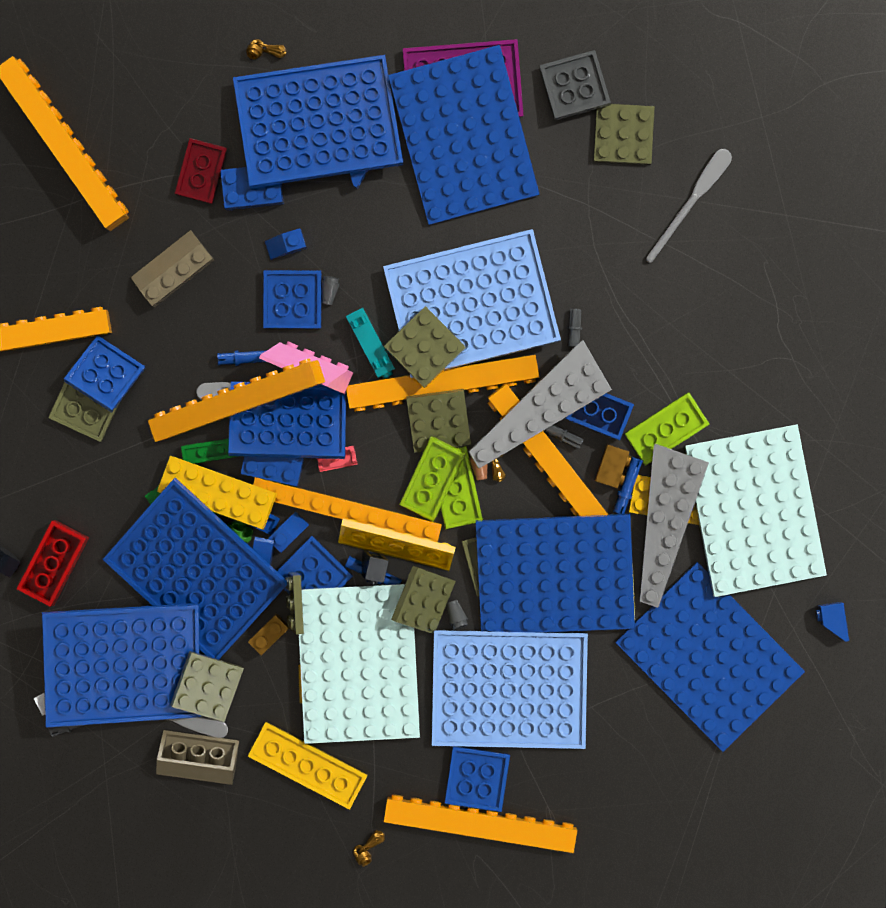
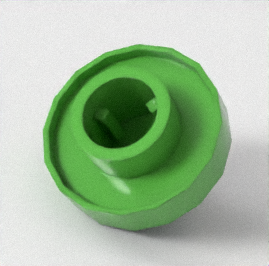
M233 521L227 524L246 543L251 540L253 530L250 525L240 521Z

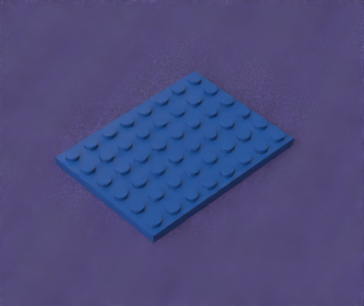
M500 45L388 75L428 225L540 195Z
M385 55L233 77L250 188L403 165Z
M174 478L103 558L115 572L152 606L197 603L199 649L206 656L218 660L287 586L285 578L177 478Z
M630 514L476 520L481 631L537 633L635 629Z
M698 562L663 594L659 608L651 606L635 622V629H628L615 641L722 752L805 672L730 594L713 597L709 573Z
M197 603L42 612L46 727L201 717V715L170 706L189 651L199 654Z

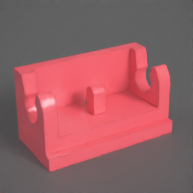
M354 446L345 447V459L316 458L320 472L358 465Z

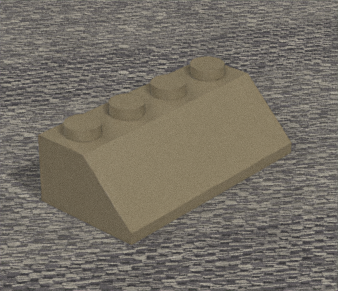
M190 230L131 278L151 306L156 307L211 264L214 259Z
M163 730L157 756L156 774L232 785L239 741Z

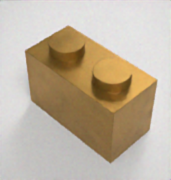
M606 445L595 481L618 488L619 485L622 486L625 479L623 474L624 467H628L631 461V456H628L629 451Z
M276 614L248 643L262 655L289 627Z

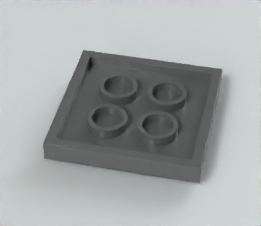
M595 50L540 65L555 121L611 105Z

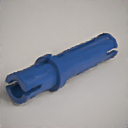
M237 350L235 353H217L218 365L235 364L239 366L241 363L266 362L259 359L260 355L266 351L239 352Z
M631 457L620 491L618 490L617 492L618 498L613 512L625 514L629 499H632L631 493L643 460Z
M349 556L344 567L362 574V561ZM386 573L383 584H400L402 579Z

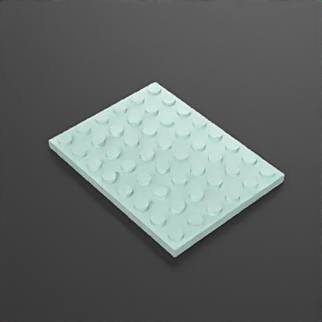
M798 424L684 446L687 455L709 462L695 504L713 597L827 575Z
M405 584L302 589L304 634H299L305 744L420 738L414 628L391 620Z

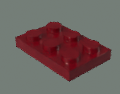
M189 138L175 194L213 204L227 148Z

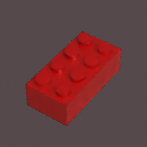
M56 520L51 521L17 590L50 607L54 606L89 537Z

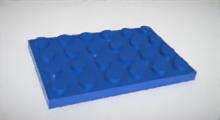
M231 381L230 390H233V389H234L233 385H236V384H239V383H242V382H233V381ZM319 384L230 416L228 456L345 459L346 391L343 394Z

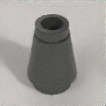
M324 276L323 280H321V303L333 305L340 285L338 283L339 278Z
M458 600L447 603L450 626L453 627V630L467 626L468 618Z

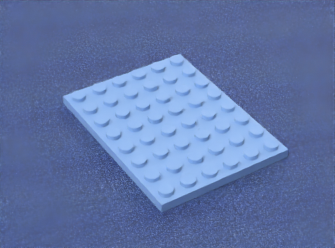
M533 229L383 266L399 331L426 306L466 347L444 370L561 341Z
M434 630L432 746L585 749L588 633Z

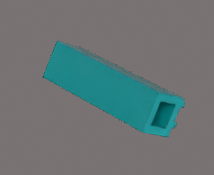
M361 308L347 315L346 318L377 377H382L384 380L392 376V371L395 368L364 309Z

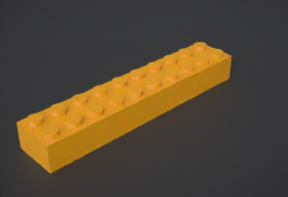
M12 56L0 65V79L106 229L112 231L129 219L127 216L128 209L121 201L116 200L118 195L109 185L106 186L104 182L107 179L102 172L94 169L95 162L87 153H83L85 148L76 137L73 139L71 135L74 133L68 124L61 122L63 117L54 106L51 107L49 105L52 101L43 90L40 91L38 89L41 86L35 77L31 74L28 75L30 70L21 59L17 60Z

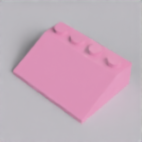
M288 341L286 345L281 342L276 344L259 357V359L280 368L292 364L294 367L299 366V361L308 358L311 361L318 360L325 379V383H322V385L345 394L353 372L348 370L349 366L339 362L337 365L331 363L332 359L322 355L320 358L314 356L315 352L305 348L303 351L297 349L298 345Z

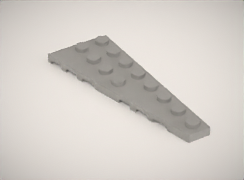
M584 340L580 341L469 451L478 468L483 467L612 390Z
M655 444L653 448L640 602L659 608L709 465L707 461Z

